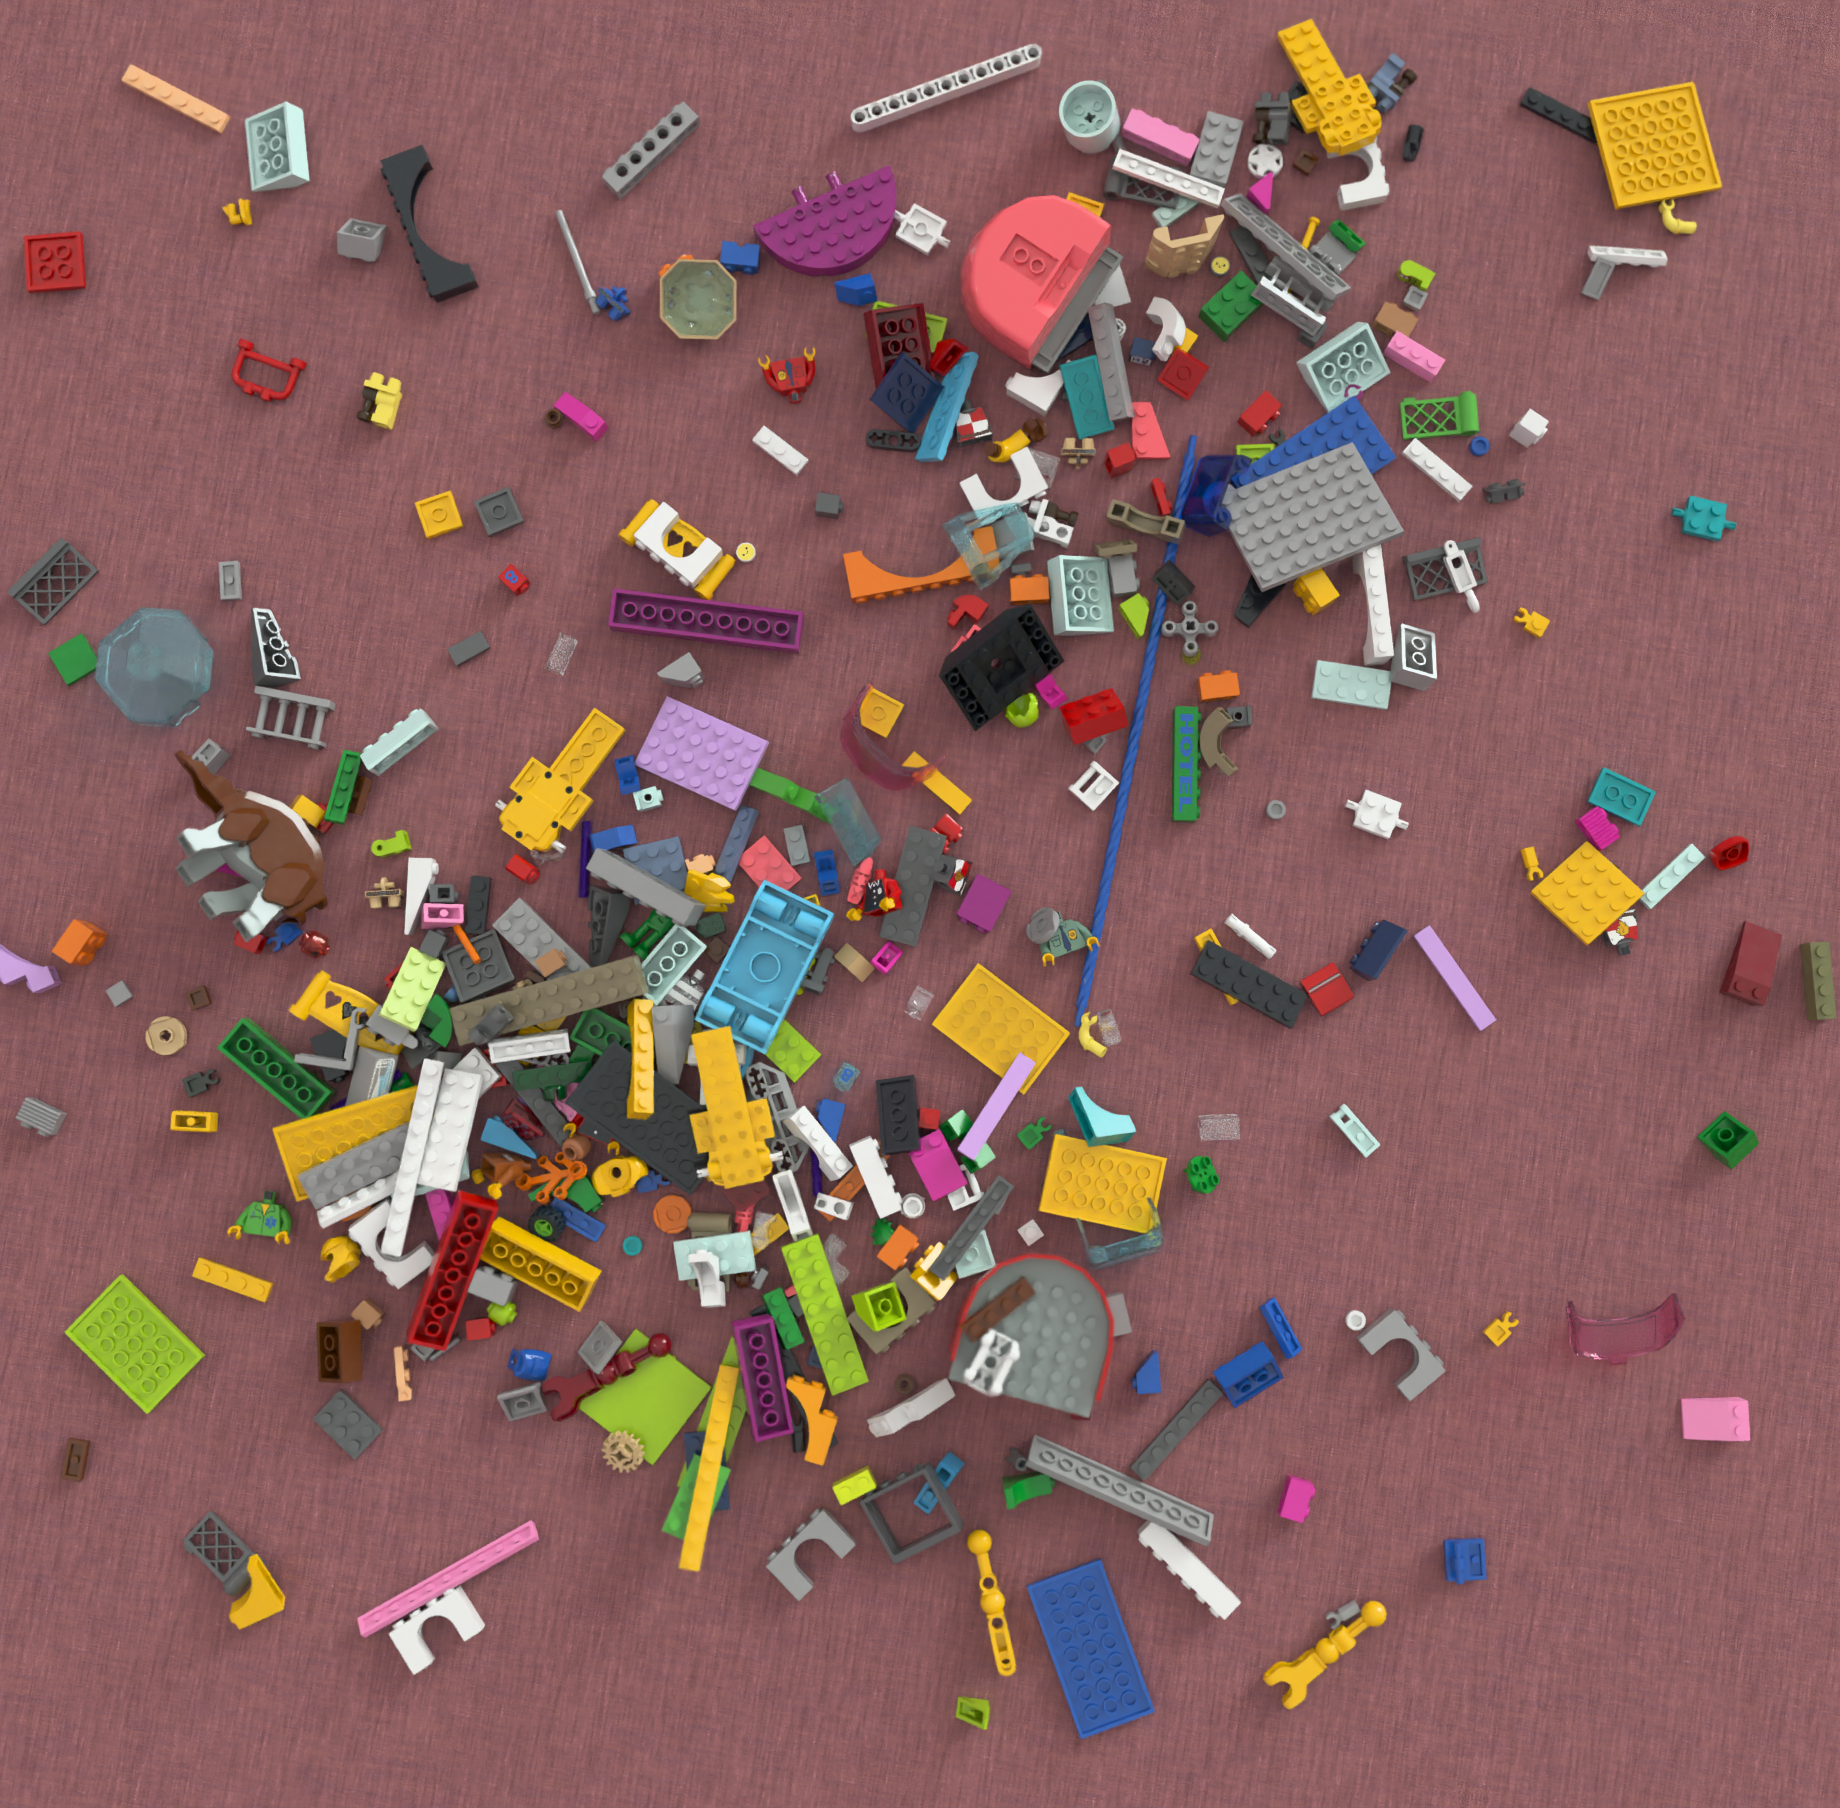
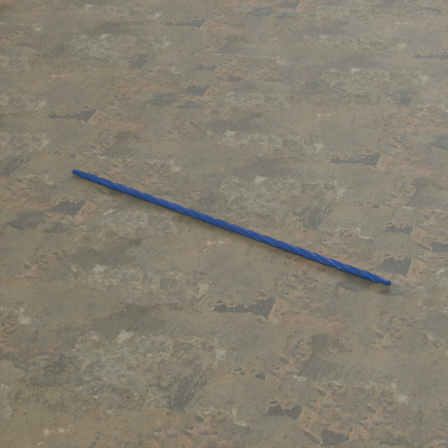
M1190 435L1187 453L1184 454L1183 467L1172 517L1181 520L1184 517L1189 482L1195 461L1194 451L1197 436ZM1167 541L1163 565L1169 559L1174 564L1178 544ZM1159 586L1127 743L1121 782L1116 799V809L1113 815L1110 839L1107 845L1104 869L1101 875L1093 916V926L1090 932L1093 937L1098 939V942L1102 935L1105 911L1110 894V883L1114 874L1116 854L1119 848L1122 824L1125 818L1128 794L1133 777V767L1136 761L1139 737L1144 721V710L1148 701L1150 680L1153 675L1156 651L1161 634V624L1167 604V595ZM1097 944L1091 945L1093 951H1090L1087 947V955L1076 1003L1077 1012L1074 1026L1081 1027V1017L1084 1015L1085 1008L1087 1009L1093 981V971L1099 950Z

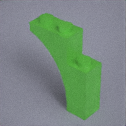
M758 767L749 784L756 790L786 802L825 823H829L836 809L835 805L817 793L801 788L788 779Z

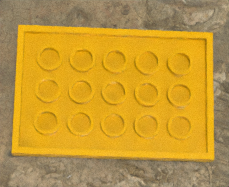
M979 963L932 1023L934 1027L1002 1079L1019 1052L1036 1062L1018 1090L1023 1095L1070 1034V1032Z
M1054 1134L1038 1210L1151 1235L1167 1158L1109 1145L1088 1147L1086 1140Z

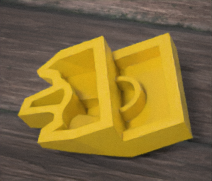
M692 869L688 871L684 893L706 905L703 912H727V906L724 903L735 902L734 895L726 892V889L730 888L731 884L724 877L714 873L705 875Z

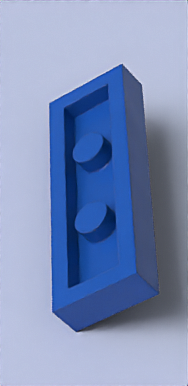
M555 1197L551 1203V1208L556 1207V1211L562 1212L561 1216L565 1217L564 1221H566L568 1227L594 1242L599 1240L607 1226L606 1224L565 1200H559Z
M1275 1297L1270 1298L1259 1308L1286 1358H1293L1302 1350V1347Z

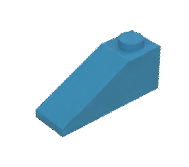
M495 1115L494 1118H488L480 1139L481 1141L533 1159L539 1158L540 1154L519 1135L516 1129L506 1127L500 1116Z
M950 1451L935 1469L945 1490L948 1489L965 1465L963 1461ZM927 1481L913 1503L929 1515L938 1503V1499Z

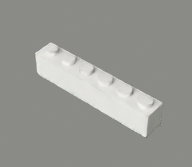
M1147 1520L1137 1530L1140 1536L1138 1540L1146 1548L1149 1545L1154 1550L1152 1554L1160 1562L1164 1560L1168 1564L1167 1569L1173 1575L1178 1574L1182 1578L1181 1582L1187 1589L1192 1587L1197 1592L1195 1596L1203 1604L1206 1601L1211 1606L1209 1610L1217 1618L1221 1616L1225 1620L1241 1603L1238 1597L1169 1529Z

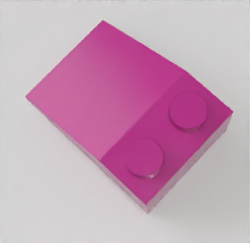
M940 1129L920 1139L921 1151L908 1153L933 1202L968 1184Z

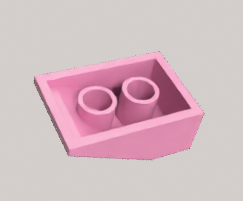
M1740 1397L1681 1399L1683 1439L1750 1441L1748 1400Z

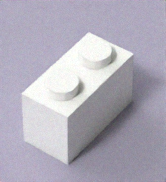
M1529 409L1517 422L1509 436L1528 448L1532 443L1536 444L1548 430L1545 427L1549 421L1532 409Z

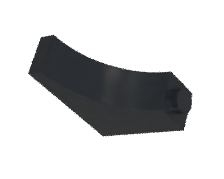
M360 1017L359 1025L363 1024L366 1027L369 1017ZM334 1029L310 1038L316 1055L346 1059L344 1054L347 1038ZM321 1066L326 1081H334V1084L344 1081L345 1076L350 1074L349 1070Z

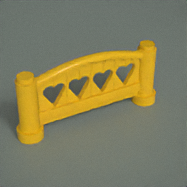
M653 499L647 501L626 529H622L619 532V538L633 547L636 542L634 534L655 512L659 504ZM679 519L664 537L663 548L671 556L683 558V549L686 542H690L692 547L698 548L706 537L694 527ZM671 531L676 532L677 536L683 537L682 542L668 547V536ZM729 554L722 556L701 579L694 592L704 600H711L714 596L712 593L732 569L735 559Z
M321 970L313 978L297 1003L291 1005L289 1011L304 1021L309 1015H312L348 1038L351 1016L342 1019L343 1003L349 1002L351 1006L367 1009L368 1011L365 1013L368 1014V1017L373 1014L379 1004L359 991L331 982V975ZM328 991H332L335 996L341 997L342 1000L339 1004L325 1009L326 993ZM358 1012V1015H357V1023H358V1024H359V1015H360L362 1012ZM368 1026L359 1030V1046L399 1055L405 1046L402 1043L399 1046L396 1044L391 1046L383 1040L385 1037L375 1041V1035L367 1030Z

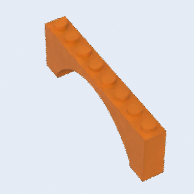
M992 526L973 529V538L964 553L949 567L925 577H902L888 573L867 560L862 555V550L843 554L851 600L856 602V604L865 603L867 599L873 598L875 600H882L888 595L898 597L904 595V592L909 591L919 593L925 588L935 590L946 584L956 586L960 582L967 580L968 583L979 581V578L983 577L993 579L998 577L997 575L1001 572Z

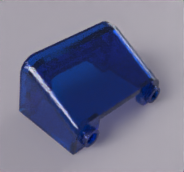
M1205 455L1200 458L1179 515V519L1185 521L1186 527L1207 537H1212L1228 530L1232 516L1230 511L1222 507L1221 504L1231 477L1235 473H1246L1253 459L1245 455Z

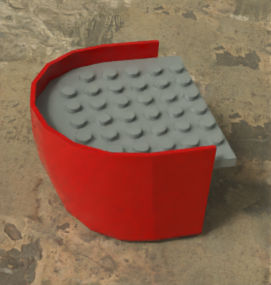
M1025 1253L997 1263L971 1286L958 1311L948 1348L950 1360L953 1361L948 1379L964 1383L965 1378L963 1374L965 1370L971 1368L982 1346L981 1339L983 1336L974 1343H971L959 1325L1020 1277L1024 1276L1036 1294L991 1328L1019 1343L1018 1352H1020L1018 1360L1013 1361L1001 1385V1394L1089 1417L1094 1398L1100 1401L1113 1352L1114 1319L1105 1292L1085 1269L1056 1255ZM996 1334L989 1347L990 1351L992 1347L996 1348L998 1344ZM1008 1341L1004 1346H1001L1000 1356L1008 1352L1012 1342ZM992 1356L985 1360V1365L989 1368H993L997 1363L996 1359ZM981 1369L977 1370L971 1383H974L976 1379L981 1377ZM992 1373L989 1377H985L984 1389H989L993 1381Z

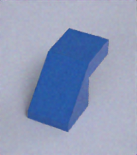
M630 755L615 759V769L619 778L621 794L626 795L641 791L634 756Z
M633 825L615 827L589 835L593 852H595L596 848L612 851L618 847L637 843Z
M833 849L815 852L814 858L821 896L840 893Z

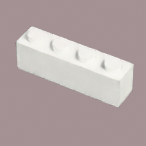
M871 1136L849 1144L880 1219L901 1210L900 1204L903 1201L899 1192L895 1193L892 1186H895L892 1175H887L885 1168L888 1166L884 1157H879L877 1151L880 1150L877 1140H872Z

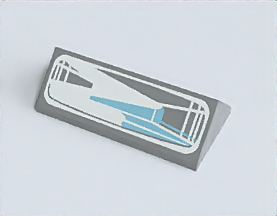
M360 1046L345 1106L389 1094L399 1055Z

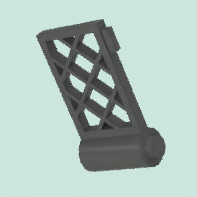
M1117 155L1110 159L1103 190L1105 198L1109 200L1124 199L1176 210L1179 194L1167 189L1159 193L1155 187L1156 185L1148 183L1149 186L1141 190L1137 184L1140 179H1134L1130 175L1112 169ZM1170 167L1177 171L1181 170L1180 168ZM1132 185L1138 191L1134 195L1126 194L1127 188ZM1151 188L1157 195L1152 199L1147 198L1144 194ZM1170 192L1174 197L1173 203L1166 202L1162 196Z
M210 1511L183 1540L185 1543L183 1547L191 1555L195 1553L223 1582L224 1591L227 1595L238 1596L251 1582V1576L247 1570L249 1557L257 1553L252 1552L213 1511ZM210 1518L216 1523V1531H206V1522ZM220 1533H226L229 1536V1544L220 1545ZM195 1534H202V1545L196 1546L191 1541ZM206 1534H216L215 1545H206ZM229 1547V1559H220V1548ZM233 1547H240L245 1552L241 1558L233 1559ZM206 1548H215V1559H209L206 1556ZM258 1555L263 1564L266 1566V1562L264 1561V1559L260 1555ZM220 1562H229V1571L225 1575L220 1571Z

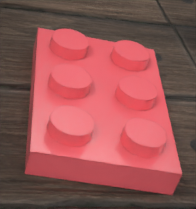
M765 835L747 849L739 861V865L759 888L763 881L766 880L789 891L802 879Z

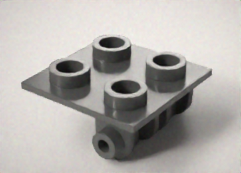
M421 1022L417 1030L412 1034L418 1039V1046L414 1049L404 1046L401 1050L412 1070L420 1065L424 1058L427 1059L442 1046L429 1037L432 1030Z

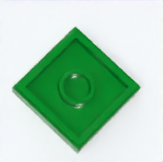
M83 634L77 635L48 653L68 686L73 685L103 667Z

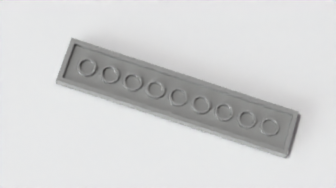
M1033 1436L1026 1466L1206 1547L1209 1545L1214 1514L1040 1436Z

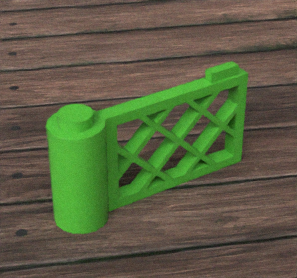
M1465 391L1460 393L1461 395L1458 397L1416 401L1415 397L1404 398L1403 402H1400L1403 440L1454 435L1472 436L1478 434L1479 422L1476 394H1472V391ZM1453 402L1454 410L1450 414L1441 408L1445 403ZM1425 405H1432L1436 408L1431 416L1422 410ZM1412 406L1417 410L1412 418L1405 413V407ZM1438 411L1447 417L1442 424L1433 419V416ZM1419 412L1428 419L1422 426L1413 420ZM1450 419L1455 423L1456 430L1448 431L1443 425ZM1429 421L1438 427L1435 432H1428L1424 429ZM1410 423L1419 429L1415 434L1407 435L1406 427Z

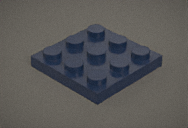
M901 352L869 400L906 431L914 433L944 386L909 356Z

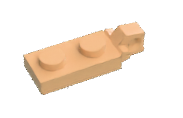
M400 1344L394 1348L396 1382L399 1401H407L412 1399V1388L407 1384V1381H410V1369H406V1361H409L408 1349H405V1344Z

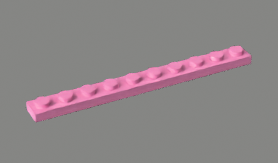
M530 1520L358 1617L361 1635L366 1638L442 1595L445 1591L460 1585L539 1540L535 1523Z

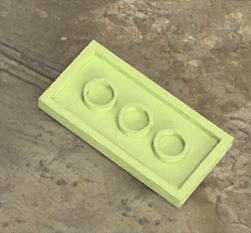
M410 947L379 1016L415 1032L446 963Z

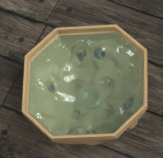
M678 259L660 278V318L679 338L718 339L736 321V280L718 260Z

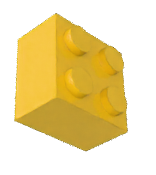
M1322 568L1298 577L1293 583L1295 594L1302 598L1305 609L1308 613L1311 612L1313 616L1333 604L1340 596Z

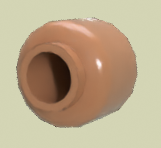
M576 1133L563 1143V1154L572 1162L580 1161L590 1153L591 1142L586 1136Z

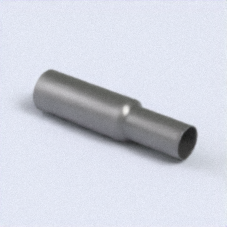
M458 1334L454 1335L450 1339L446 1351H435L429 1356L430 1360L434 1362L441 1355L446 1354L462 1341L461 1337Z

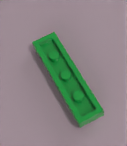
M343 750L324 817L326 822L340 825L345 824L362 763L360 757L362 753Z

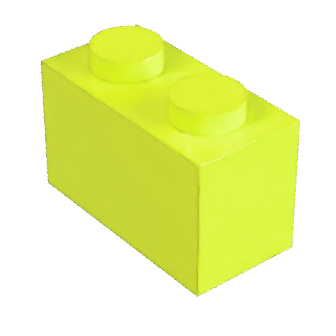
M867 1465L833 1483L832 1488L840 1505H843L875 1489L877 1483Z

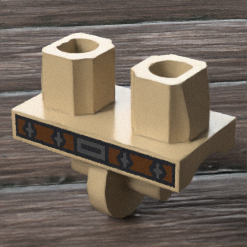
M382 877L381 883L374 884L375 889H381V891L365 892V897L369 898L372 909L383 908L382 898H388L389 907H401V897H405V891H401V889L389 890V888H395V883L388 882L387 877Z

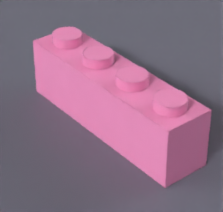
M1133 108L1121 133V137L1187 167L1200 141L1192 133H1185L1174 125L1165 124L1161 119L1152 118L1146 115L1145 112Z

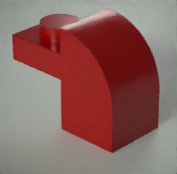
M968 594L958 597L953 602V607L957 610L953 609L947 617L949 620L948 626L954 630L964 616H967L977 624L988 610L989 605L974 595Z

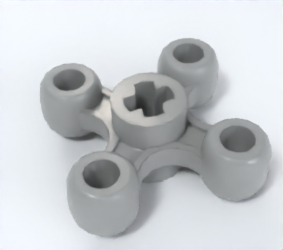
M1186 601L1181 609L1185 618L1184 621L1179 624L1173 621H1166L1161 627V632L1165 637H1172L1176 634L1181 635L1185 639L1182 649L1184 655L1193 657L1198 651L1195 637L1199 634L1213 637L1217 634L1219 627L1213 620L1199 623L1194 618L1197 611L1196 604L1193 601Z

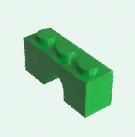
M962 1109L938 1127L948 1142L955 1138L963 1141L973 1123ZM985 1142L974 1160L965 1155L960 1159L970 1174H973L996 1157Z
M777 1287L760 1295L767 1313L773 1317L776 1334L783 1350H788L805 1342L782 1288Z

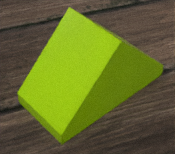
M958 1697L956 1717L981 1729H987L990 1710L989 1700Z

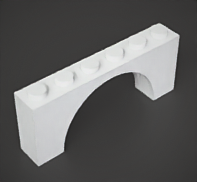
M1380 544L1352 556L1354 574L1360 575L1367 599L1368 630L1363 647L1365 666L1384 665L1394 656Z

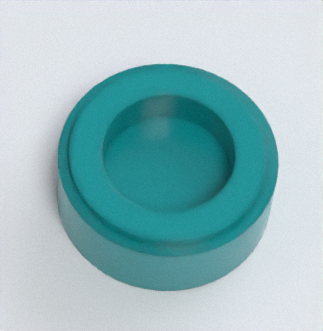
M629 1236L623 1242V1250L630 1256L639 1254L643 1248L642 1240L637 1236Z

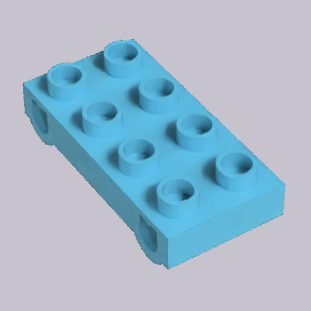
M764 880L694 1020L712 1029L730 1026L733 1039L767 1055L835 914Z

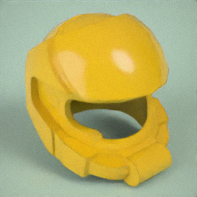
M337 1236L328 1239L323 1245L320 1255L321 1261H332L329 1267L330 1270L325 1275L326 1281L334 1283L336 1280L347 1276L360 1264L359 1256L361 1251L358 1243L354 1242L351 1237Z

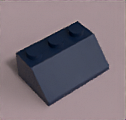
M1386 920L1376 921L1370 929L1372 933L1369 938L1366 937L1360 944L1362 948L1358 954L1355 953L1351 958L1349 969L1367 981L1377 980L1406 935V929Z

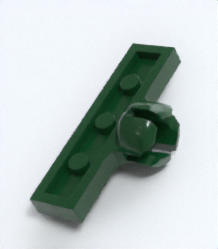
M591 1060L512 1071L514 1089L519 1091L542 1088L544 1099L549 1102L555 1101L554 1090H556L557 1100H564L567 1098V1084L581 1082L592 1068Z

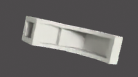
M696 1250L695 1254H689V1263L693 1266L699 1283L701 1306L705 1308L726 1307L725 1283L719 1280V1257L712 1255V1252H707V1250Z

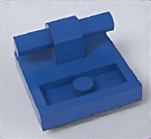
M1483 1538L1443 1540L1445 1578L1448 1582L1456 1581V1584H1464V1581L1487 1580Z

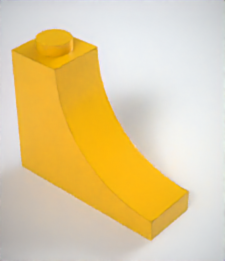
M257 1554L249 1557L247 1567L251 1576V1587L240 1599L232 1603L229 1613L231 1622L236 1624L239 1630L284 1609L285 1596Z

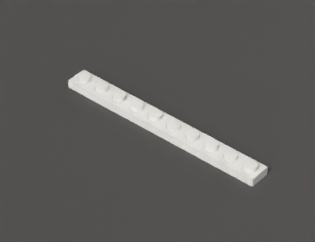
M424 1058L381 1253L399 1257L402 1255L445 1062Z

